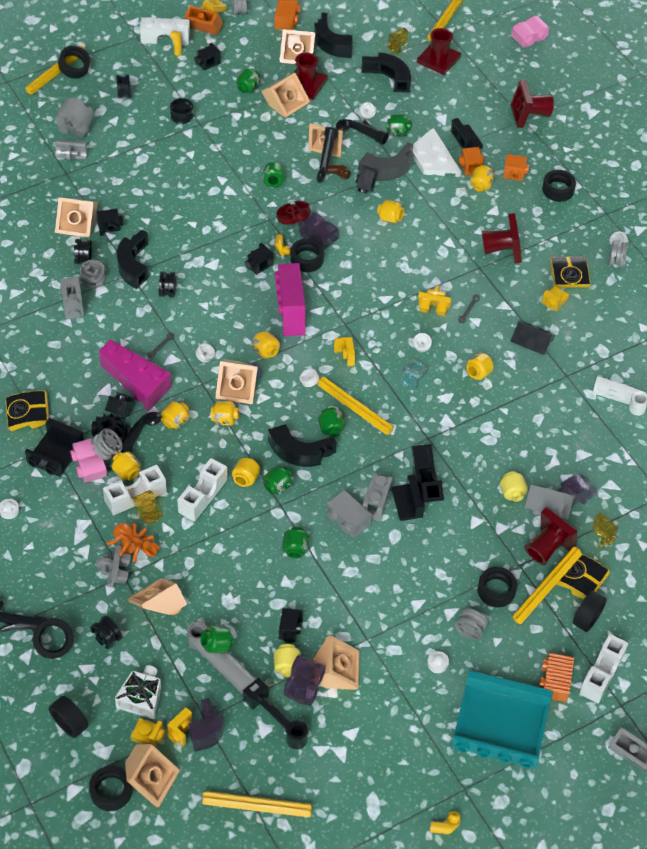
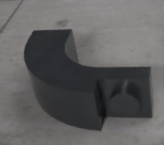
M321 12V19H318V23H314L315 42L318 47L335 57L352 58V35H341L332 32L327 25L328 13Z
M378 52V57L362 56L361 73L386 75L393 81L394 92L410 93L411 72L404 61L391 54Z
M142 229L133 235L131 240L124 237L117 249L120 276L128 285L135 289H138L148 279L147 266L135 260V257L148 245L147 232Z
M286 424L268 429V442L272 450L279 458L292 465L301 467L321 465L322 457H329L336 453V440L334 436L312 443H305L295 439Z
M432 444L412 446L413 475L415 474L423 503L443 501L442 480L438 481L436 476Z

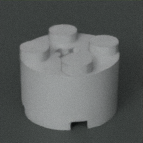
M67 98L66 101H63L55 117L59 131L63 134H68L69 132L77 137H84L94 117L92 108L90 106L87 108L82 100Z

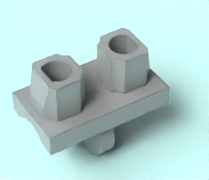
M55 140V157L67 158V160H86L85 141Z
M119 545L115 546L111 559H109L108 554H104L103 558H99L96 562L97 568L101 569V574H107V570H109L106 585L108 587H113L114 583L125 584L128 579L129 572L119 569V566L128 567L131 554L124 553L122 556H119L122 548Z

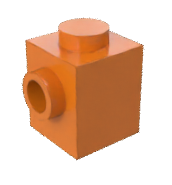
M479 147L463 148L461 156H459V165L462 166L464 175H472L476 167L484 164V155L480 153Z
M507 154L503 178L523 181L524 174L528 175L529 164H526L527 157Z

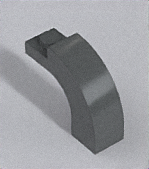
M407 142L397 155L390 158L377 157L367 152L358 162V168L361 166L377 171L376 181L397 179L410 170V162L414 157L413 144Z

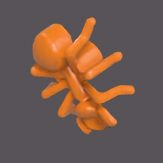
M118 523L112 532L116 538L106 543L107 546L113 545L121 539L119 546H122L119 556H122L124 553L131 554L134 552L132 560L134 563L137 561L140 549L148 557L151 556L153 558L156 556L157 550L160 547L154 543L153 535H146V528L137 534L136 523H133L131 526L128 523Z

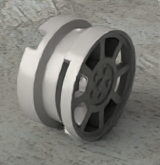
M231 0L233 15L238 13L247 14L246 0Z
M616 241L612 242L609 265L617 264L619 267H624L627 253L626 242H622V244Z
M88 260L80 266V278L85 287L98 288L105 283L106 274L102 262Z
M107 428L103 429L91 440V444H94V452L104 460H110L122 450V442L119 436Z
M467 608L461 611L459 620L455 623V628L461 635L469 639L478 640L482 637V630L486 629L488 620L480 612Z

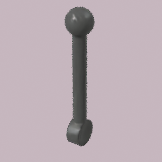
M479 295L473 296V301L465 313L459 316L460 323L466 322V316L475 302L480 299Z
M172 332L167 333V338L152 352H148V358H154L155 353L169 340L174 339V334Z

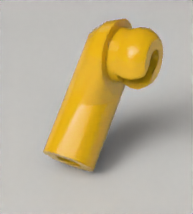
M172 31L170 38L173 40L174 55L180 56L182 54V35L179 31Z
M278 234L275 237L274 246L281 256L290 255V246H284V237Z
M452 811L444 822L431 821L430 833L451 834L461 823L460 814Z

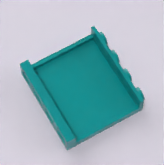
M469 670L451 748H455L459 752L475 753L483 758H495L503 763L519 764L527 769H536L553 691Z

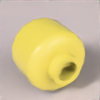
M514 471L503 475L500 481V488L504 498L514 502L521 501L528 492L524 476Z
M283 644L274 651V670L281 673V676L292 677L294 673L301 669V652L294 645Z

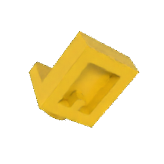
M203 0L201 8L218 13L225 12L227 5L219 0Z
M554 286L550 291L545 290L542 303L557 312L569 299L570 294Z
M352 337L335 338L334 353L342 352V357L346 359L347 366H355V351Z
M185 707L167 724L168 737L173 743H179L182 747L186 745V735L183 732H186L192 725V712Z
M139 718L131 735V740L140 744H152L156 748L158 742L161 743L166 731L163 728V721L158 720L157 724Z

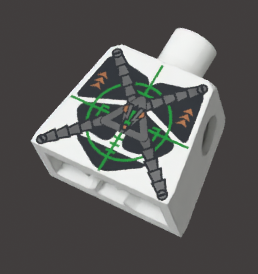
M147 665L143 673L131 672L115 697L116 708L155 720L161 694V680L155 677L158 670L153 666Z

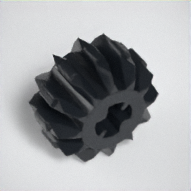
M104 413L102 417L96 416V421H93L91 424V434L93 437L106 428L114 431L119 438L123 437L124 425L120 421L119 416L114 417L112 413L109 416H106Z

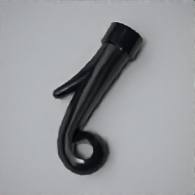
M342 119L335 124L338 130L346 131L352 128L382 145L389 138L388 132L374 128L366 120L360 123L350 119Z
M325 127L322 157L317 174L318 183L323 182L328 169L335 138H337L339 131L336 128Z
M157 412L146 413L133 425L131 430L129 425L126 424L122 440V450L120 452L132 453V448L146 424L150 426L157 425L161 421V415Z
M0 598V610H1V608L3 607V600ZM0 612V622L9 624L1 627L0 631L28 629L34 632L36 627L47 618L38 615L34 617Z

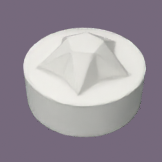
M365 102L360 105L358 113L362 119L368 120L375 115L376 109L372 103Z
M615 232L610 237L611 246L613 241L621 244L626 242L628 244V238L624 232Z
M419 333L414 337L413 346L418 352H426L430 349L432 341L428 334Z
M207 343L200 344L196 349V357L202 362L208 363L215 356L214 348Z
M306 369L301 373L299 379L304 387H312L319 381V375L315 369Z
M5 499L0 503V515L4 519H13L19 514L17 501Z
M441 651L432 652L427 661L428 668L434 673H443L447 670L449 664L448 656Z

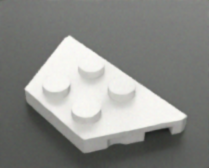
M434 128L413 144V159L423 175L436 174L438 176H445V173H453L455 177L461 176V170Z

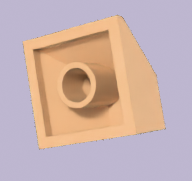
M283 29L280 62L296 64L295 58L299 54H313L315 33Z
M292 73L261 90L268 105L284 118L310 103L296 73Z
M310 123L309 150L322 153L325 138L324 126ZM341 130L338 131V136L335 138L331 154L340 158L342 156L343 131Z
M59 197L55 233L90 237L96 221L98 202Z
M221 360L215 399L253 404L258 366L234 360Z
M163 578L128 598V601L134 605L167 615H175L182 611V607L187 605L177 583Z
M331 635L328 636L312 660L311 681L328 689H358L359 650Z
M152 744L135 745L125 762L127 782L155 807H159L180 770Z

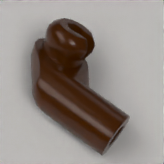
M328 165V174H337L342 179H348L351 175L349 169L344 165Z

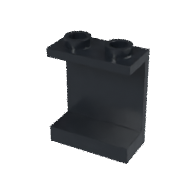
M49 418L45 423L47 433L34 451L25 450L26 461L32 467H38L50 475L61 477L72 462L70 451L73 450L72 444L84 441L82 431Z

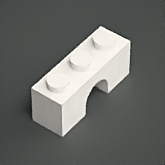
M141 18V43L157 44L159 35L166 34L170 36L172 31H179L182 35V45H189L190 20Z
M210 458L201 469L200 478L195 488L188 486L178 498V513L195 522L228 480L227 466Z
M157 465L139 472V479L130 486H124L120 480L103 488L104 501L113 516L167 492L166 479Z
M609 634L595 665L591 667L583 682L580 695L599 704L625 655L628 642Z

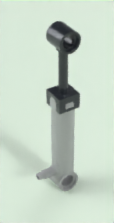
M199 621L191 623L187 628L188 645L192 649L197 650L243 696V701L252 710L261 705L286 729V741L289 747L296 750L305 747L308 741L307 725L299 720L290 722L267 699L269 697V687L259 677L256 679L229 651L225 654L207 653L204 647L201 646V636L194 637L197 634L201 635L207 626ZM300 733L302 736L295 737L292 734Z

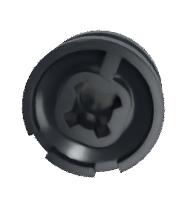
M128 74L123 77L116 75L118 99L122 97L131 98L130 75Z
M178 98L171 102L170 116L173 122L187 124L193 119V103L190 100Z
M76 239L74 263L80 264L81 262L84 263L85 260H91L92 241L90 239L87 242Z
M161 271L159 296L164 297L168 295L174 298L176 272L168 274L166 271Z
M105 615L101 617L100 622H95L90 626L91 632L96 635L95 639L101 646L105 644L106 649H110L115 641L122 639V633L118 626Z

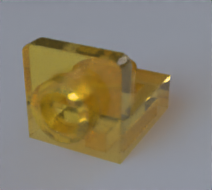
M402 28L389 35L388 47L396 55L401 53V46L407 43V29Z
M151 490L132 497L138 517L144 524H153L163 517L162 512L158 510L154 494Z
M599 513L594 519L592 528L598 535L602 536L599 547L603 549L607 545L611 546L616 541L618 527L602 513Z

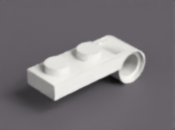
M597 376L593 389L594 394L629 404V411L634 415L639 416L645 413L647 408L646 392Z

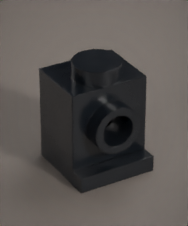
M211 42L209 46L197 51V56L194 57L195 63L204 71L221 64L220 51Z
M359 166L358 169L361 170V173H358L356 177L357 191L366 194L368 191L373 192L378 172Z
M118 209L96 211L100 236H104L103 233L121 231L120 226H124L123 217L118 214Z
M260 243L258 249L251 251L247 255L246 267L258 275L273 265V252L263 243Z
M117 392L116 396H109L105 411L120 416H130L135 398Z
M282 609L279 640L288 643L295 642L296 634L301 633L303 610Z

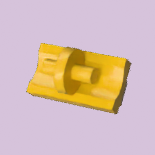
M436 285L435 290L428 289L427 293L419 292V311L428 313L431 305L437 307V315L445 316L447 310L451 307V298L445 297L446 292L439 291L440 286Z

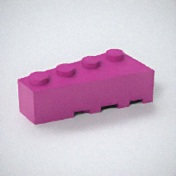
M299 263L278 264V271L275 272L278 311L282 317L283 336L305 335V301Z
M110 339L99 350L100 365L115 380L117 379L124 389L129 390L138 402L140 401L148 412L171 388V374L113 340Z

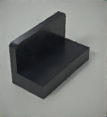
M459 118L452 119L451 133L462 149L483 148L482 142L469 124L463 125Z
M518 321L511 342L544 355L555 334L527 322Z
M415 474L408 475L407 484L393 486L391 489L400 521L423 518L424 504Z

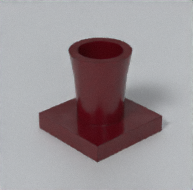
M437 28L430 33L431 44L417 58V63L445 76L461 58V52L450 48L453 38L452 32L445 28Z
M301 53L295 58L297 68L293 73H296L308 98L315 100L327 82L328 75L316 72L318 58L314 54Z
M526 80L519 81L510 104L517 128L524 127L529 114L550 117L554 108L552 94L531 95Z
M515 213L508 214L510 229L482 231L485 255L512 249L515 264L522 263Z
M545 507L541 512L540 529L542 532L527 543L524 548L533 560L541 565H546L551 555L560 545L568 551L572 547H576L577 530Z

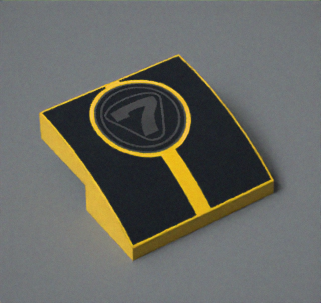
M585 256L550 257L551 275H553L554 286L558 288L590 287V276Z
M29 391L6 397L7 423L11 432L28 425L32 429L45 425L49 419L46 391Z
M582 554L556 585L570 589L572 595L585 599L591 591L597 592L610 574V570Z

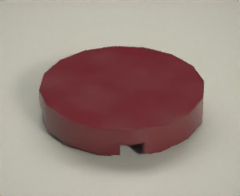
M295 201V204L292 205L287 203L277 210V220L281 224H295L310 215L311 209L305 201Z

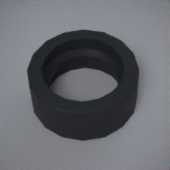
M79 46L65 47L61 51L58 67L67 77L81 78L89 69L91 63L90 56L86 50ZM65 57H78L84 65L81 68L70 67L66 63Z
M552 170L548 172L543 181V194L548 199L557 202L571 199L576 185L575 177L565 170ZM561 182L569 188L556 189L550 183Z
M301 239L292 245L290 262L291 264L299 263L301 272H313L322 266L324 249L319 242L313 239ZM303 251H311L317 257L311 260H304L299 258L297 254Z
M491 567L485 570L479 578L477 588L479 598L491 607L507 606L515 598L517 589L516 577L512 572L502 567ZM492 579L502 580L509 586V592L504 595H494L485 588V584Z
M591 591L578 608L573 619V625L588 632L601 615L607 599L595 591Z
M50 618L41 622L34 630L32 637L33 647L37 653L49 659L60 658L66 654L72 647L74 640L73 630L69 624L58 618ZM50 626L59 627L65 633V644L56 651L44 648L40 640L43 630Z
M60 696L49 706V712L54 721L72 738L78 737L88 728L89 724L83 712L66 696Z
M105 766L98 769L92 775L89 782L90 797L94 805L101 810L117 811L123 808L129 802L132 795V785L127 782L126 771L117 766ZM107 778H117L122 781L124 790L120 796L114 799H105L100 797L98 785Z

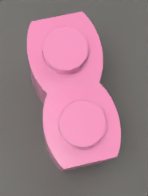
M534 16L526 22H520L512 27L511 36L522 47L533 45L534 42L546 39L549 27L538 16Z
M92 438L73 443V450L70 451L72 461H76L78 464L76 467L78 478H82L84 483L107 477V470L103 459L93 450Z

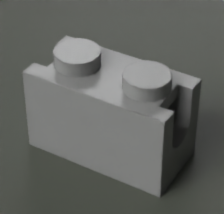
M79 277L60 279L66 319L84 317Z
M373 473L363 502V507L372 514V520L381 522L391 493L393 477L388 476L386 479L384 476H378V473ZM369 506L377 507V511L370 510Z
M531 485L525 508L531 509V514L541 516V512L547 507L560 518L568 519L574 496Z
M345 490L327 503V507L330 508L326 511L327 517L332 522H336L345 534H349L353 539L371 526L372 514Z
M621 727L608 748L645 773L647 771V744Z

